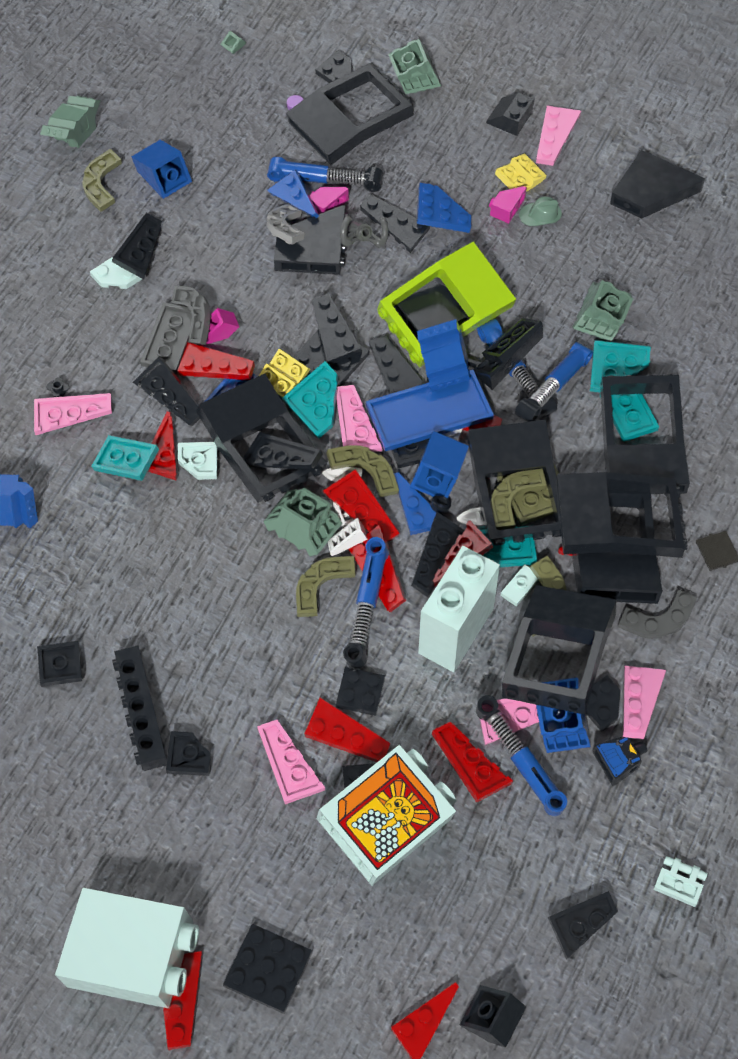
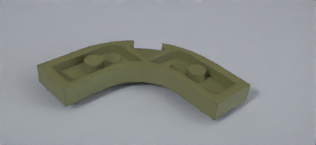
M111 149L89 163L84 171L82 181L86 197L100 212L115 203V199L103 188L101 181L108 172L122 164L121 158Z
M358 445L327 449L326 454L331 470L358 466L371 474L379 497L398 494L399 488L393 470L382 455H377L370 451V448Z
M543 468L513 473L504 478L494 490L491 508L497 530L514 529L515 523L511 503L517 495L528 491L546 489Z
M354 556L322 559L312 564L311 568L304 575H301L296 588L297 617L318 616L317 591L323 583L336 578L355 577Z
M548 556L531 565L530 569L542 586L567 591L562 575Z

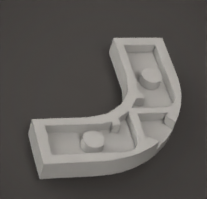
M289 203L271 210L267 216V228L273 236L281 238L288 244H295L304 240L305 233L287 223L301 217L302 210L291 206Z

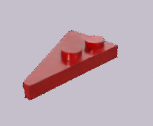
M456 982L391 1027L392 1032L411 1059L422 1058L450 1003L455 997L459 988Z

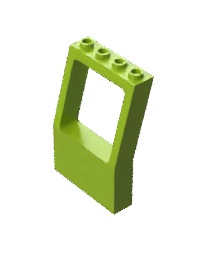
M474 241L439 260L379 302L377 308L379 316L387 322L391 333L397 336L401 347L408 351L410 359L419 368L425 364L421 354L420 343L395 310V305L433 279L440 278L470 318L459 326L462 336L465 337L476 328L511 309L516 301L514 295Z

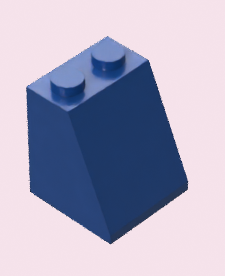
M158 140L131 156L137 172L163 199L192 182L181 151L162 140Z
M433 431L410 487L432 497L441 495L448 498L458 478L469 446Z

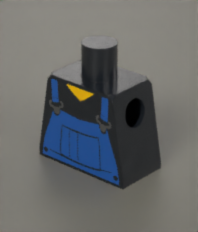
M622 736L596 744L593 754L611 785L615 786L640 767L642 762L640 755L648 750L642 740L632 744L628 737Z

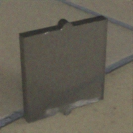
M726 531L714 535L709 534L707 537L696 540V544L709 571L721 567L726 568L727 565L738 562V554Z

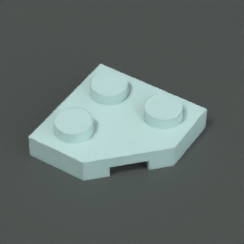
M112 258L90 271L92 278L101 287L109 288V286H119L120 289H128L142 280V278L112 263Z
M214 442L178 443V463L197 480L217 479V446Z

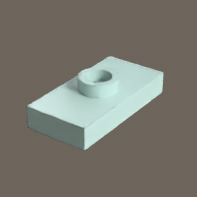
M524 565L503 589L500 596L517 607L539 580L532 570Z

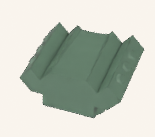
M419 39L410 41L406 46L397 48L389 53L390 60L405 94L417 93L418 91H426L427 89L441 86L428 52Z
M69 96L67 104L62 103L49 118L48 125H43L40 135L51 136L56 140L67 142L71 147L80 148L96 129L95 116L101 100L90 97Z
M603 280L599 283L593 282L588 289V294L584 298L581 310L576 316L577 320L573 325V329L612 341L619 327L624 323L633 301L631 293L618 290L610 282Z
M306 488L288 491L263 521L268 531L275 530L279 538H284L297 546L298 550L306 549L309 556L318 555L342 524L339 516L331 511L332 504Z

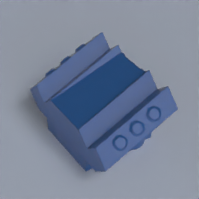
M456 319L417 331L418 342L420 343L421 354L426 367V375L432 392L471 380L462 331Z
M0 474V526H14L18 528L24 523L30 529L38 522L33 488L27 482H23L19 475Z
M578 678L541 682L571 689H578L580 687ZM536 705L541 735L543 736L547 753L591 747L587 719L584 714Z

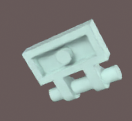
M666 856L663 864L671 867V870L661 869L653 890L695 907L704 886L695 882L696 878L705 881L708 873L700 870L698 866L694 865L692 867L682 863L681 859L676 857L673 859ZM679 870L690 875L689 879L677 874V871Z

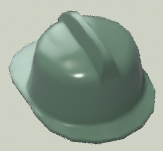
M547 196L540 197L535 203L525 205L519 212L521 222L528 226L555 223L562 216L557 200Z

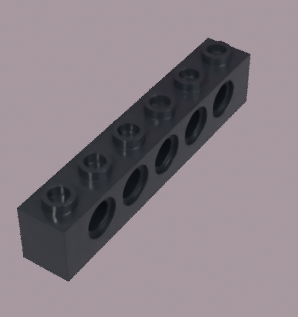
M139 645L114 651L116 659L112 660L115 672L119 671L120 677L116 678L119 690L123 689L124 691L121 701L123 708H128L129 713L125 715L127 726H132L133 733L129 735L132 746H136L138 751L134 753L136 764L141 765L143 771L166 766L165 751ZM128 669H134L132 673H125ZM133 687L139 688L135 692H130V689ZM136 706H143L139 711L134 710ZM142 724L148 725L146 729H138ZM147 743L153 744L148 749L143 748V746Z

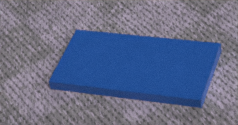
M470 370L471 380L433 392L429 387V383L366 401L367 410L384 451L429 439L433 431L445 434L492 420L494 414L474 370Z

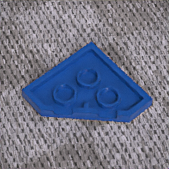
M419 183L417 224L470 233L471 215L437 185Z

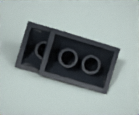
M522 318L482 352L485 360L473 369L475 375L493 390L543 338V323L539 320Z

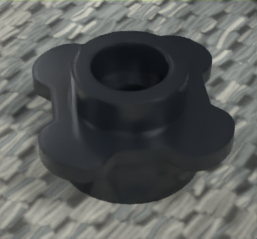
M57 377L55 381L48 383L46 388L51 391L54 397H62L69 390V385L65 384L61 377Z

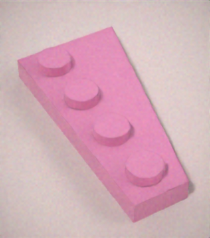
M547 106L536 163L552 166L555 164L564 143H566L570 132L581 115L580 110Z
M355 386L337 387L336 401L342 445L364 446L370 448L369 450L372 452H382L381 443L378 441L376 432L370 424L369 417L365 413Z
M111 393L34 399L35 435L112 414Z
M634 666L624 667L623 737L645 738L666 670Z
M510 699L497 700L501 716L504 717L503 720H506L505 723H508L507 726H510L509 729H512V732L520 731L539 722L535 704ZM488 704L481 706L486 712L493 710ZM480 719L484 744L487 745L499 740L500 738H498V735L495 734L496 732L493 731L488 722Z
M278 720L257 726L285 804L325 791L324 785L316 777L315 772L309 767L300 751L294 746Z

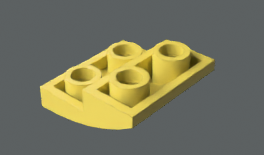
M526 154L512 158L510 164L497 168L495 175L509 189L524 186L527 188L526 192L541 183L547 176Z
M278 349L270 364L264 366L260 375L265 373L277 394L284 397L304 380L310 368L282 349Z

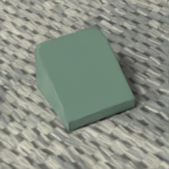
M229 31L220 45L234 54L246 42Z

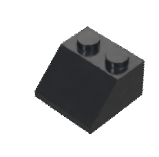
M519 92L501 98L487 119L486 124L518 136L533 112L534 98Z
M480 985L459 1025L492 1044L506 1047L526 1006L510 992Z

